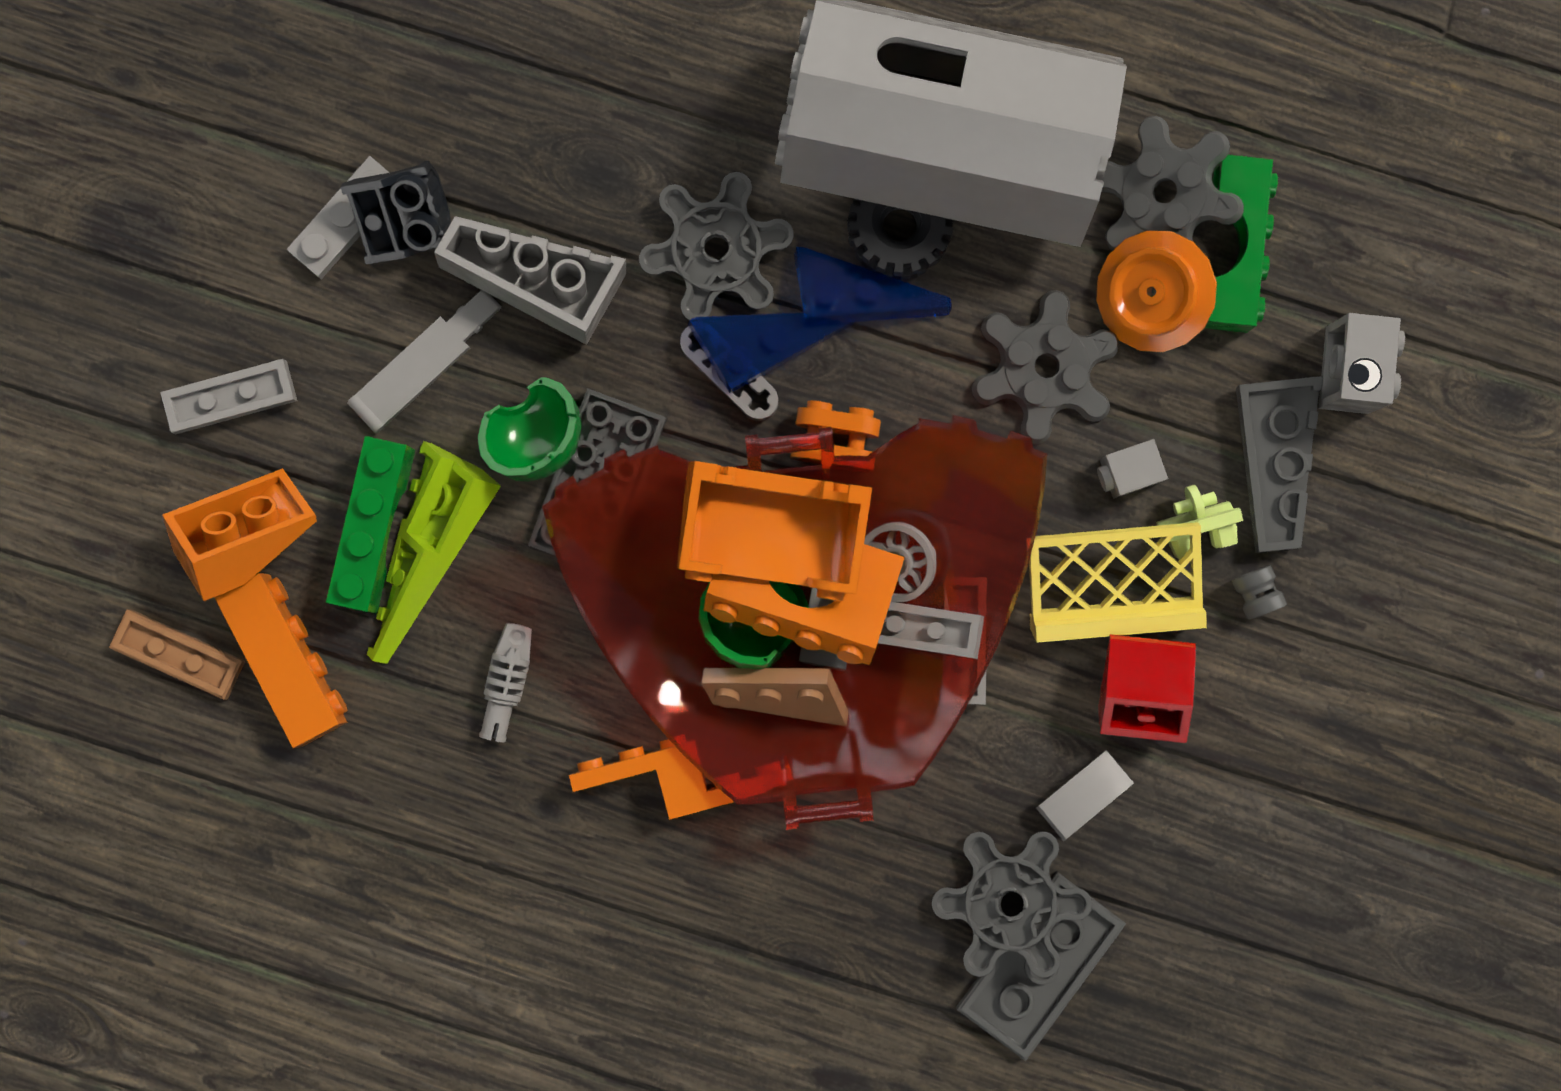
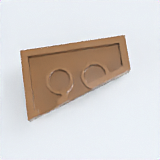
M704 668L701 684L714 705L847 726L849 711L830 669Z

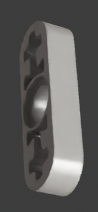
M694 323L685 328L680 338V345L684 355L727 398L752 420L764 421L775 414L778 407L776 390L711 326L705 323ZM694 333L698 337L707 334L709 336L707 345L715 354L719 347L726 351L719 354L713 360L710 368L703 364L710 360L705 352L701 349L695 352L690 351L693 345L690 337ZM729 360L738 363L742 369L741 377L732 384L722 382L717 376L719 365ZM749 376L756 380L749 384V387L756 394L761 395L764 391L769 394L767 398L769 408L766 411L760 407L755 411L751 410L749 407L752 404V399L744 390L739 398L733 394V392L745 385Z

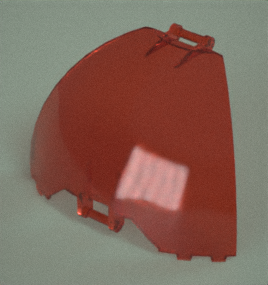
M956 415L952 416L951 423L919 418V423L901 432L868 456H834L831 427L818 428L816 433L758 438V434L745 435L747 465L736 466V468L846 485L871 487L872 493L865 537L872 530L883 524L903 522L917 528L928 538L936 551L937 564L934 579L927 590L915 599L896 603L984 616L978 659L878 643L870 665L847 663L846 670L841 671L799 662L801 647L794 641L785 654L768 668L830 669L849 711L847 726L738 708H725L714 705L701 684L704 668L738 667L720 659L705 641L699 623L700 597L709 582L686 579V570L677 568L688 460L659 450L658 445L629 457L626 450L623 449L604 458L603 469L578 483L574 476L556 486L554 498L542 506L550 540L563 577L579 612L615 672L650 719L675 747L736 804H762L783 801L786 830L798 829L799 824L850 818H860V822L872 821L874 819L871 792L914 786L931 764L978 688L1015 606L1038 529L1045 490L1048 454L1034 449L1030 437L1011 430L1007 438L978 430L975 420ZM819 450L820 465L767 471L761 470V455ZM889 531L880 533L872 542L885 543L887 545L886 540ZM897 531L896 545L902 544L900 531ZM909 535L910 542L907 547L908 549H910L914 545L921 546L913 537ZM923 552L913 553L915 560H922L926 557ZM927 564L921 568H914L920 572L922 581L926 576ZM911 575L906 576L907 580L916 587L913 577ZM897 580L894 593H909L899 585ZM798 585L803 590L809 606L812 588ZM856 789L857 800L797 806L796 795Z

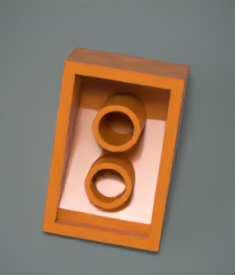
M283 468L162 515L173 552L203 601L245 585L317 522L315 513Z

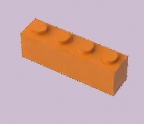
M258 573L245 585L214 597L293 748L303 747L348 723L343 715L347 712L346 704L336 689L330 690L324 678L328 674L327 668L317 652L311 654L304 640L308 637V632L299 616L296 614L292 616L284 602L289 599L287 591L277 577L272 579L270 574Z

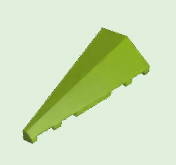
M423 441L419 452L426 456L420 479H412L410 490L416 493L413 507L408 518L401 521L386 579L388 583L392 584L387 607H379L376 619L382 621L380 634L374 647H369L367 655L375 662L385 664L389 662L501 487L483 469Z

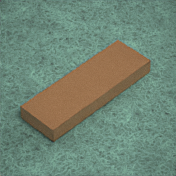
M131 609L126 610L109 646L110 649L223 700L229 698L245 663V660Z

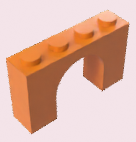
M864 544L857 594L844 593L843 601L836 600L831 604L815 608L801 607L786 601L776 593L767 580L713 574L706 593L703 610L710 612L714 618L723 622L733 623L737 621L752 626L756 632L765 636L773 637L779 635L794 640L798 646L807 650L822 649L834 653L840 660L846 663L870 665L905 557Z

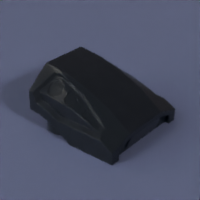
M429 160L424 161L420 165L395 172L356 178L344 182L340 186L342 194H346L349 199L363 241L366 265L403 259L436 248L451 224L450 210L439 174Z

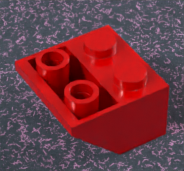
M1110 634L1098 704L1100 734L1187 743L1194 701L1196 643Z

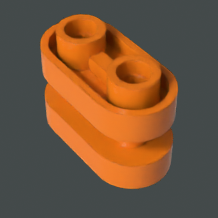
M813 400L807 401V407L798 408L795 424L798 427L807 429L806 441H793L790 458L812 464L858 471H874L876 453L864 450L866 438H879L881 420L873 418L874 411L870 409L849 407V412L845 413L832 411V404ZM824 432L848 435V446L843 447L822 443Z

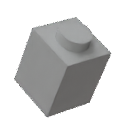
M1154 439L1099 459L1102 467L1097 468L1102 488L1105 492L1111 491L1113 499L1168 479Z

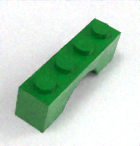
M1227 155L1213 170L1212 182L1215 188L1225 193L1237 195L1243 202L1244 212L1242 217L1233 224L1239 240L1237 259L1228 273L1215 277L1217 281L1215 308L1205 328L1248 333L1257 326V322H1262L1265 298L1260 297L1261 281L1267 279L1270 265L1269 256L1264 255L1265 239L1269 240L1271 238L1274 225V216L1268 214L1269 199L1275 197L1278 185V174L1272 173L1273 159Z
M365 436L326 603L378 613L387 574L386 550L391 524L398 503L407 489L415 455V449L408 445Z

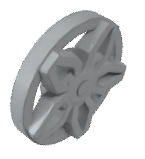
M891 522L875 528L865 537L864 544L905 557L898 582L909 593H893L891 602H907L915 599L931 585L936 573V551L928 538L920 530L903 522ZM889 531L886 540L887 545L885 543L872 542L880 533ZM897 531H900L901 545H896ZM909 535L913 537L921 546L914 545L910 549H908L907 547L910 542ZM923 552L926 557L922 560H915L913 553ZM927 564L926 576L922 581L920 572L914 568H921ZM911 575L913 577L916 587L907 580L906 576Z

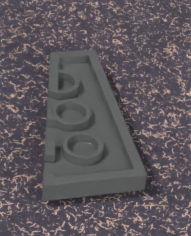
M1323 376L1242 384L1236 387L1255 553L1301 548L1308 493H1306L1308 474L1312 467L1313 454H1311L1314 430L1317 428L1319 412L1317 411L1319 392L1322 389Z

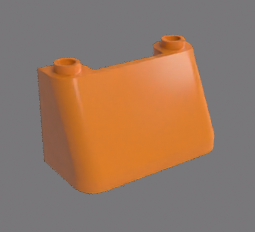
M689 461L677 568L686 570L685 578L691 580L711 582L712 574H726L808 586L817 589L816 597L843 601L844 593L857 594L872 488Z

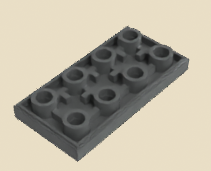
M587 388L579 409L582 426L578 446L569 463L555 473L528 546L608 575L667 418Z

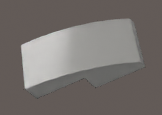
M1106 750L1036 809L1060 838L1065 841L1133 785L1134 782Z

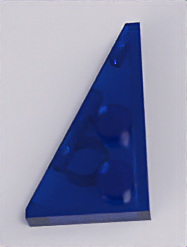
M796 247L794 260L806 325L946 316L951 311V299L944 295L805 247Z
M851 311L694 317L689 320L688 326L728 392L731 393L854 324L856 318Z

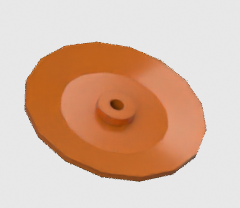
M1145 231L1126 238L1107 256L1098 275L1096 301L1104 324L1116 335L1119 341L1139 351L1166 352L1186 345L1205 328L1215 308L1217 281L1210 260L1193 241L1172 231ZM1153 288L1156 289V294L1154 296L1152 294Z

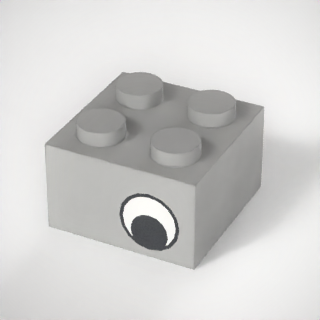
M1348 313L1326 326L1321 374L1323 381L1318 409L1369 414L1393 404V399L1398 397L1401 388V376L1399 373H1396L1397 356L1400 357L1402 355L1405 345V333L1400 331L1401 318Z

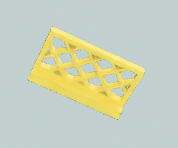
M1198 522L1028 537L1032 612L1030 614V630L1037 643L1108 637L1110 634L1132 635L1207 628L1202 592L1201 525ZM1190 535V549L1178 562L1163 550L1174 536ZM1161 537L1157 543L1150 539ZM1143 539L1152 548L1134 565L1120 552L1131 540ZM1118 541L1114 547L1108 542ZM1089 543H1101L1109 552L1092 569L1078 555ZM1065 545H1076V546H1075L1072 550H1070V549L1067 548ZM1057 546L1067 556L1050 573L1039 563V548ZM1159 553L1173 565V568L1157 584L1142 571ZM1115 557L1131 569L1116 587L1112 586L1100 575ZM1073 560L1089 573L1074 591L1058 579L1060 574ZM1189 562L1191 565V573L1184 568ZM1040 572L1046 576V579L1041 584ZM1182 572L1191 580V596L1173 598L1164 589ZM1137 576H1140L1153 589L1142 601H1130L1122 592ZM1096 579L1111 593L1100 604L1089 605L1079 596ZM1052 583L1069 595L1058 608L1042 609L1041 595ZM1159 594H1161V595H1162L1164 598H1166V599H1156V598L1159 596ZM1117 598L1122 601L1120 603H1113ZM1075 601L1081 605L1070 607Z

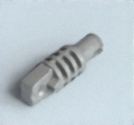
M506 623L492 655L483 693L485 699L488 700L482 729L479 733L481 738L491 740L494 726L497 723L493 738L496 742H506L512 708L517 706L518 702H521L530 664L532 629L515 623Z

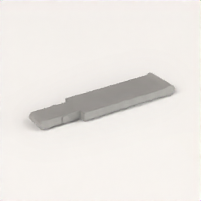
M481 290L465 306L459 307L456 314L447 322L440 316L360 391L352 396L347 404L375 434L379 433L470 349L465 341L474 333H478L483 328V325L502 307L489 293Z

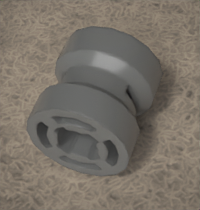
M1271 565L1256 569L1231 580L1235 591L1241 594L1245 603L1242 608L1247 620L1262 616L1287 605L1283 592L1278 591L1275 587L1274 580L1276 575ZM1261 592L1265 593L1257 597L1255 596L1256 594H1259Z

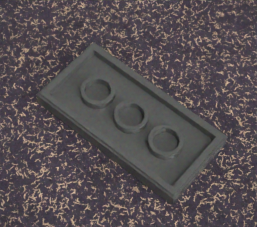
M1057 871L1051 877V881L1061 889L1078 888ZM1092 897V910L1086 918L1078 921L1070 919L1061 920L1052 927L1050 941L1061 959L1060 967L1053 976L1047 978L1039 977L1030 970L1028 962L1023 955L1013 951L1005 952L996 961L992 972L986 976L978 977L956 1006L959 1012L1024 1061L1028 1059L1126 925L1124 921Z

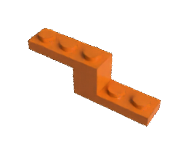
M684 735L659 741L661 749L649 753H644L643 746L618 752L620 760L612 763L603 764L602 757L578 763L579 771L569 775L572 790L576 792L656 770L669 820L794 786L790 768L781 769L779 762L755 768L756 776L740 780L738 773L714 779L715 787L708 789L695 740L685 742Z

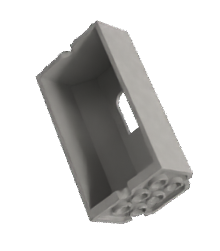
M816 0L814 10L808 9L807 17L803 18L799 36L800 46L798 52H795L790 74L791 83L787 97L788 107L786 114L782 116L778 136L779 144L775 164L782 166L780 183L1081 247L1101 196L1104 184L1102 179L1115 141L1127 69L1126 64H1123V58L853 0ZM885 68L961 84V86L957 87L889 72Z

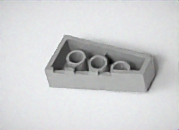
M456 216L434 252L439 268L586 345L626 275V259L612 255L610 258L591 253V250L576 246L570 248L550 243L548 239L533 235L530 238L510 233L508 229Z

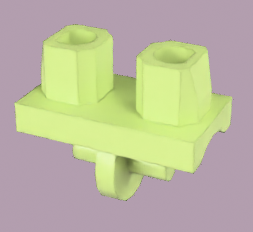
M1196 485L1185 487L1186 500L1173 503L1174 512L1178 516L1156 522L1157 526L1198 522L1201 525V533L1209 531L1212 546L1224 548L1238 543L1236 523L1243 521L1241 509L1233 508L1229 501L1217 504V497L1214 492L1201 495ZM1190 535L1174 536L1168 542L1174 556L1179 560L1190 549Z

